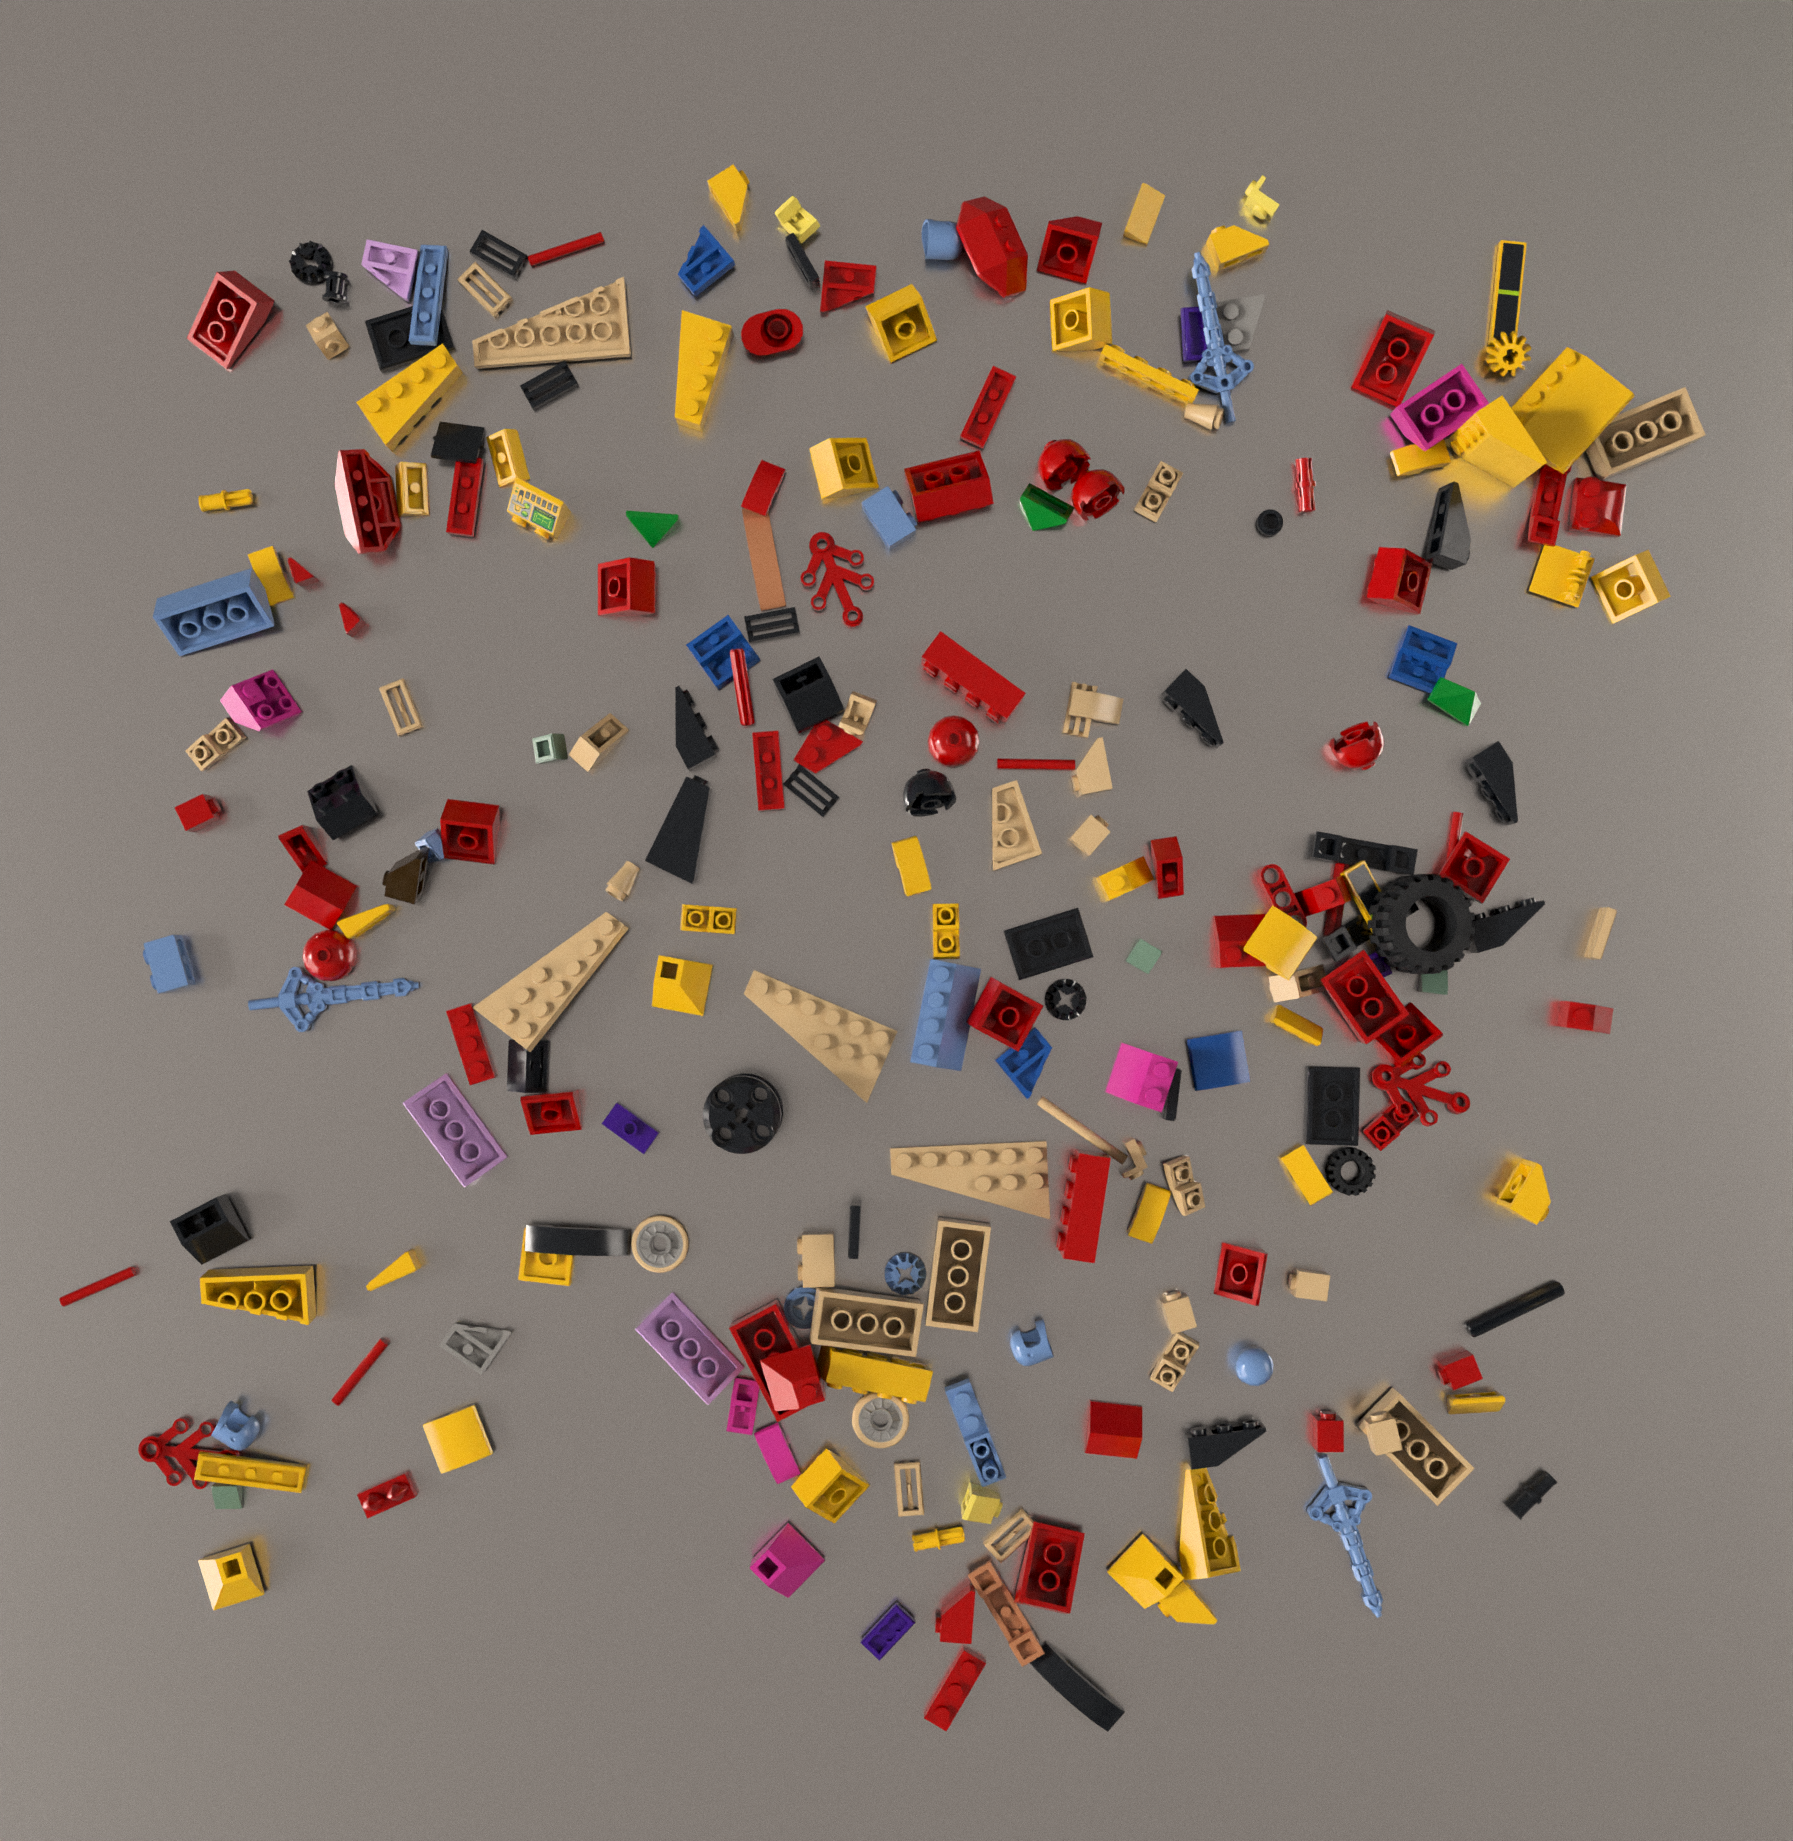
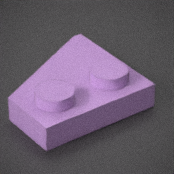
M367 239L361 265L405 301L410 300L420 254L419 251Z

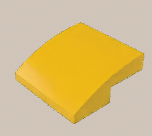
M1272 905L1244 946V951L1265 963L1266 968L1289 981L1316 942L1317 936Z
M475 1404L456 1410L449 1415L428 1421L422 1425L441 1474L493 1454Z

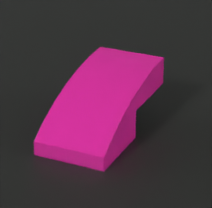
M734 1379L727 1432L753 1435L760 1390L756 1381Z
M778 1422L754 1433L763 1457L777 1484L801 1474L800 1467L789 1448V1443Z

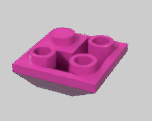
M273 669L232 685L220 700L234 722L257 731L300 715L302 712Z
M787 1523L751 1560L750 1569L769 1588L789 1598L817 1570L825 1559Z

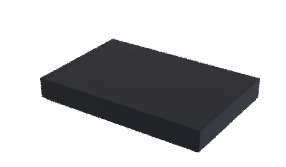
M413 306L365 321L381 372L414 363L442 343L448 351L456 350L442 306L437 346L410 344L409 334Z
M1079 908L1003 931L1018 980L1094 957Z
M1306 1066L1305 1144L1358 1146L1360 1067Z

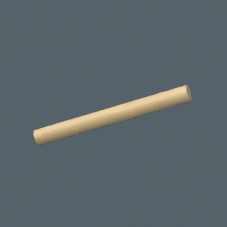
M1042 1096L1037 1105L1120 1164L1126 1161L1128 1157L1126 1154Z

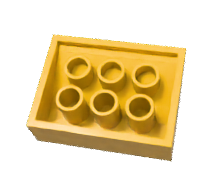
M1566 347L1511 409L1547 460L1546 465L1564 474L1635 396L1633 392L1590 358Z
M1503 395L1477 411L1449 437L1452 450L1457 455H1461L1463 460L1513 488L1547 463V460Z

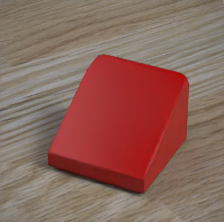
M292 557L287 558L294 583L305 587L320 581Z
M341 602L339 608L346 634L354 637L366 625V622L350 606Z

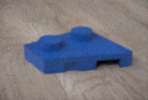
M704 225L700 228L698 240L695 246H691L687 254L688 258L682 264L678 273L681 281L695 297L736 265L732 257Z
M1034 1027L1027 1035L1019 1052L1010 1047L995 1061L1026 1099H1028L1032 1094L1052 1047L1038 1029Z

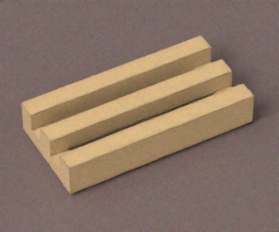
M476 262L457 279L494 318L499 315L498 313L501 310L503 311L506 308L505 306L508 303L510 304L513 301L512 297ZM475 270L503 297L501 301L472 274ZM467 278L496 304L494 308L465 281Z
M402 678L379 688L399 737L424 727L405 679ZM398 686L402 689L415 724H411L397 689ZM388 690H392L393 695L395 697V700L405 722V728L401 727V724L399 722V719L389 697Z
M1072 682L1062 734L1088 738L1092 719L1086 718L1083 732L1079 731L1081 717H1076L1074 730L1069 729L1071 719L1069 709L1072 691L1075 688L1097 693L1098 686Z
M1609 907L1599 909L1584 957L1592 960L1602 959L1617 910Z
M920 1460L915 1462L905 1461V1463L894 1462L898 1517L924 1515ZM912 1468L916 1470L919 1509H914L910 1471ZM900 1469H905L908 1510H903Z
M1021 1507L986 1538L983 1544L1002 1563L1029 1538L1034 1521ZM1021 1517L1023 1518V1520L1018 1525H1016L1008 1534H1006L997 1544H995L994 1546L991 1545L1017 1520H1019ZM1027 1524L1031 1526L1006 1550L999 1554L998 1550Z

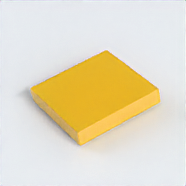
M525 1227L518 1280L571 1286L575 1255L525 1251Z

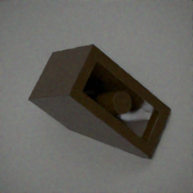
M423 847L397 861L390 871L387 870L385 872L382 885L386 886L385 897L415 905L423 893L429 848Z

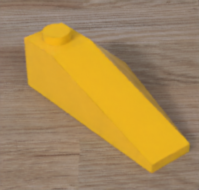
M1207 1468L1190 1469L1185 1472L1179 1549L1181 1569L1184 1576L1183 1580L1210 1578L1241 1571L1236 1542L1233 1536L1228 1535L1224 1524L1227 1522L1225 1514L1220 1513L1216 1501L1218 1496Z

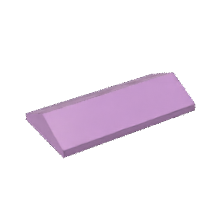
M444 1074L403 1102V1105L464 1188L507 1158L447 1074Z
M673 1293L660 1303L635 1329L707 1405L744 1369L742 1364Z

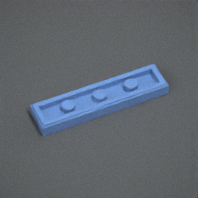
M421 245L409 334L411 345L437 346L448 258L447 246Z

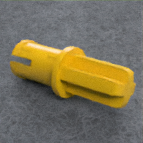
M249 489L231 492L222 490L221 493L199 495L198 501L202 512L217 509L229 511L230 507L251 505L253 495Z
M963 1527L939 1531L938 1528H935L934 1532L913 1534L914 1551L917 1552L936 1547L940 1550L941 1546L963 1543L965 1541Z

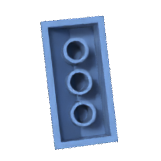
M253 568L157 598L153 613L154 620L179 656L271 628L275 624L265 588Z
M930 959L910 1062L944 1069L962 1070L970 1025L966 1021L974 1009L981 969Z

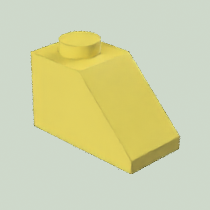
M970 1482L961 1504L962 1519L991 1524L993 1517L998 1518L1003 1503L1000 1502V1494Z

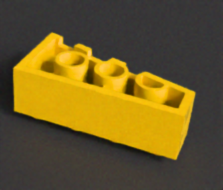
M682 310L675 419L678 425L703 432L734 333L731 325Z
M442 343L356 403L384 444L393 452L399 446L398 443L404 436H408L414 429L413 426L423 415L425 416L431 410V406L439 397L442 398L463 372Z
M313 1266L209 1269L200 1277L201 1304L230 1310L249 1311L250 1314L274 1316L276 1319L285 1321L288 1319L299 1321L300 1324L310 1325L317 1316Z
M821 1345L817 1360L820 1376L827 1383L828 1387L834 1389H842L843 1386L851 1387L853 1392L859 1394H867L868 1391L876 1392L877 1396L885 1399H892V1396L901 1397L902 1401L910 1404H917V1401L926 1402L933 1371L927 1365L895 1357L889 1362L887 1361L888 1357L870 1351L865 1356L863 1352L856 1349L843 1348L841 1350Z

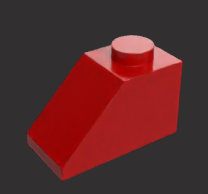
M1177 836L1151 840V859L1158 899L1184 895L1183 856Z
M1343 875L1294 893L1306 917L1352 900Z
M1561 1001L1557 1026L1610 1034L1614 1008Z
M973 1584L966 1586L941 1608V1617L936 1616L935 1633H939L940 1642L972 1643L975 1587Z

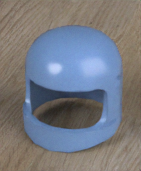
M926 219L922 225V244L925 259L953 260L961 254L964 245L957 232L956 222L936 221L933 219Z
M1043 1319L1035 1322V1329L1028 1332H1021L1019 1329L1010 1338L1013 1356L1023 1366H1032L1054 1357ZM1024 1342H1035L1028 1347L1024 1344Z
M1248 1346L1237 1353L1234 1360V1369L1242 1382L1250 1386H1260L1271 1378L1274 1364L1271 1356L1264 1349L1258 1346Z
M231 1400L226 1405L211 1436L234 1450H244L256 1439L260 1430V1423L255 1416L252 1415L250 1417L239 1410V1405Z

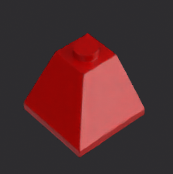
M1079 216L1049 221L1037 271L1086 284L1102 222Z
M811 1344L760 1359L775 1411L800 1409L825 1401L826 1392Z

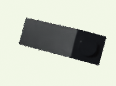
M1455 481L1439 488L1425 561L1449 570L1467 564L1470 557L1469 548L1471 543L1459 483Z

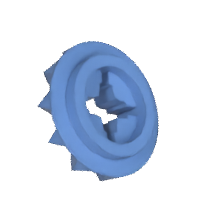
M897 1254L889 1260L885 1267L886 1283L892 1291L901 1295L914 1294L922 1288L925 1282L926 1268L921 1259L913 1254ZM912 1265L910 1275L914 1282L904 1279L898 1283L901 1274L896 1267L906 1270Z
M800 1287L788 1294L784 1303V1313L787 1320L793 1326L800 1329L811 1328L813 1309L808 1310L805 1318H803L802 1310L793 1306L801 1305L804 1298L807 1297L808 1305L814 1307L815 1289Z

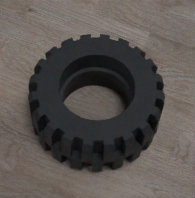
M1437 874L1401 876L1396 878L1395 882L1387 883L1383 887L1385 892H1378L1374 900L1377 903L1376 905H1371L1369 914H1372V920H1368V928H1372L1373 934L1369 935L1371 943H1376L1377 948H1375V952L1377 955L1385 957L1384 963L1390 967H1395L1397 971L1403 973L1436 974L1442 970H1449L1454 967V962H1460L1465 956L1463 950H1469L1472 944L1469 938L1474 936L1475 927H1472V920H1475L1474 912L1469 910L1472 904L1469 898H1463L1464 891L1461 887L1453 886L1452 880L1447 877L1441 878ZM1419 899L1425 901L1431 907L1436 918L1435 935L1432 941L1423 949L1418 948L1411 941L1406 929L1408 911Z

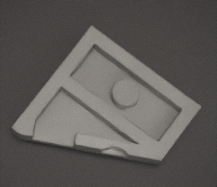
M1264 294L1217 302L1216 311L1222 328L1224 346L1230 345L1235 354L1248 352L1264 303Z
M454 1323L438 1346L480 1375H483L512 1332L509 1330Z

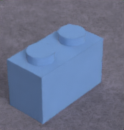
M887 486L863 501L862 509L889 551L916 535L915 526H917V522L910 512L905 513L902 509L903 500L896 490L892 492Z
M173 934L143 943L145 948L143 950V957L146 964L150 965L152 972L150 981L158 994L169 993L196 985L182 935Z

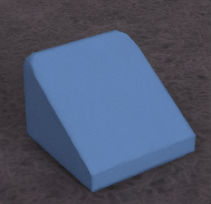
M438 828L428 831L415 842L418 849L423 847L429 848V863L444 858L441 835Z

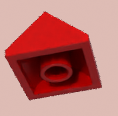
M310 860L284 905L331 930L344 911L357 885Z
M1412 1002L1405 1006L1410 1015L1374 1039L1391 1063L1398 1067H1403L1444 1036Z
M579 1090L521 1096L520 1101L530 1135L582 1130Z
M1223 1242L1214 1294L1259 1306L1268 1253L1259 1248Z
M1090 1400L1085 1453L1137 1459L1142 1442V1406Z

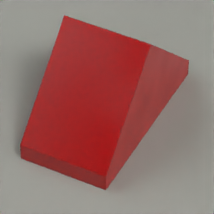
M301 825L278 835L279 840L302 873L310 860L322 866L327 864V860L312 827Z

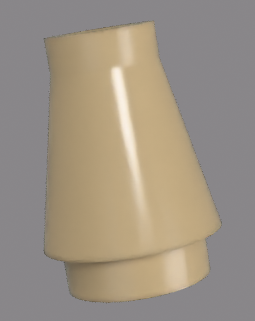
M1188 403L1184 418L1210 430L1213 428L1219 429L1224 409L1214 404Z
M626 861L624 866L606 883L608 887L605 891L614 898L624 901L625 897L630 895L640 868Z

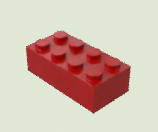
M941 631L922 655L921 664H923V670L933 678L938 675L944 680L945 687L954 693L960 691L965 695L966 698L964 700L976 709L979 706L987 711L986 716L996 724H999L1000 721L1005 724L1026 694Z
M1075 1149V1155L1070 1154L1068 1170L1072 1172L1071 1181L1066 1180L1064 1196H1066L1068 1201L1067 1207L1062 1206L1060 1222H1062L1064 1227L1063 1232H1058L1056 1247L1063 1259L1095 1263L1111 1158L1106 1153Z
M778 1299L732 1322L729 1330L776 1421L779 1422L806 1408L775 1411L760 1363V1359L802 1347Z

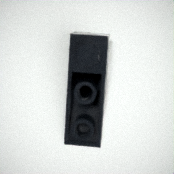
M1185 669L1162 693L1165 697L1163 701L1173 711L1175 709L1179 710L1184 715L1182 720L1192 729L1196 727L1202 733L1201 738L1209 746L1215 745L1218 748L1224 742L1206 688L1193 674Z
M677 686L675 687L676 748L687 769L692 771L717 758L715 751L719 748L712 735L706 736L703 728L707 725L700 712L695 714L690 705L694 701L687 689L682 691L681 687Z
M1496 741L1466 759L1469 764L1467 769L1474 779L1478 778L1482 784L1481 791L1486 799L1492 800L1496 806L1495 812L1498 818L1503 823L1506 822L1507 825L1518 822L1513 762L1501 743Z
M1532 897L1519 901L1520 906L1510 909V905L1495 908V914L1485 916L1484 912L1474 914L1475 920H1472V927H1475L1474 936L1469 938V941L1472 942L1470 946L1471 953H1480L1503 946L1545 905V901H1535V898Z
M1246 1420L1242 1422V1425L1232 1426L1231 1423L1216 1425V1429L1206 1430V1427L1191 1428V1432L1184 1433L1188 1464L1192 1470L1219 1466L1264 1434L1266 1427L1262 1422L1258 1423V1420Z

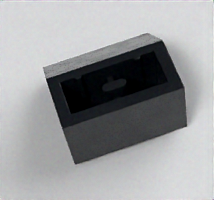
M820 656L772 679L776 692L798 734L845 711Z
M352 765L337 771L335 775L315 784L307 791L316 821L332 840L337 839L378 814L371 795Z
M226 1194L218 1196L169 1221L181 1245L201 1265L249 1241Z

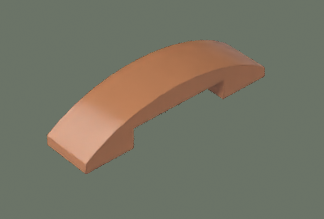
M742 509L761 611L786 607L769 511L767 516L764 517Z
M988 1561L968 1573L970 1581L979 1596L983 1598L1021 1666L1023 1667L1045 1654L1018 1604L1014 1603V1597L993 1564Z

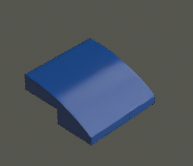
M729 615L686 644L718 690L734 680L730 650L737 648L744 650L747 670L761 661Z
M1408 625L1388 678L1431 693L1440 677L1445 678L1458 643Z
M1242 1030L1187 1039L1195 1091L1250 1082Z

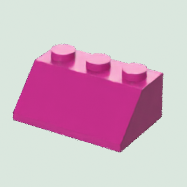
M1460 364L1396 407L1390 416L1406 438L1422 450L1427 451L1458 430L1471 416L1488 405L1489 402L1463 364Z

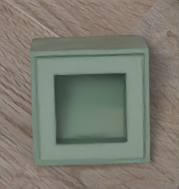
M548 734L532 738L536 764L568 758L564 734Z
M1139 938L1127 957L1126 962L1149 974L1163 951Z
M1442 970L1436 974H1420L1418 992L1448 995V970Z
M217 1482L211 1486L215 1509L243 1508V1486Z

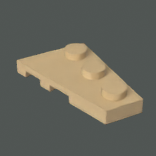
M1017 780L992 788V856L994 871L1042 854Z

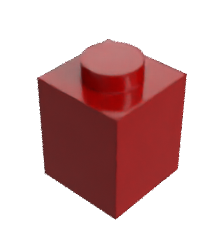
M201 794L174 807L185 831L196 832L222 819L219 814L221 811L220 805L210 795Z
M1468 1350L1438 1361L1441 1368L1437 1370L1439 1378L1443 1385L1447 1384L1452 1390L1483 1379L1474 1355Z
M1322 1411L1320 1415H1313V1448L1317 1452H1344V1420L1339 1415H1336V1412Z

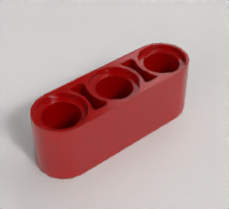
M1276 864L1262 866L1258 870L1256 878L1270 908L1273 905L1290 917H1297L1299 923L1306 928V916L1283 870ZM1267 869L1273 870L1276 874V879L1272 884L1264 879V873ZM1280 892L1284 893L1288 899L1284 907L1276 903V896Z

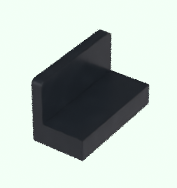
M514 1039L509 1040L507 1091L546 1093L548 1041L540 1040L533 1050L529 1052Z

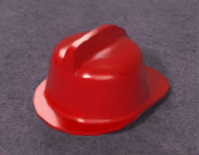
M788 309L766 311L750 317L744 323L741 330V340L744 347L750 353L756 355H769L789 350L800 342L803 335V324L800 318Z

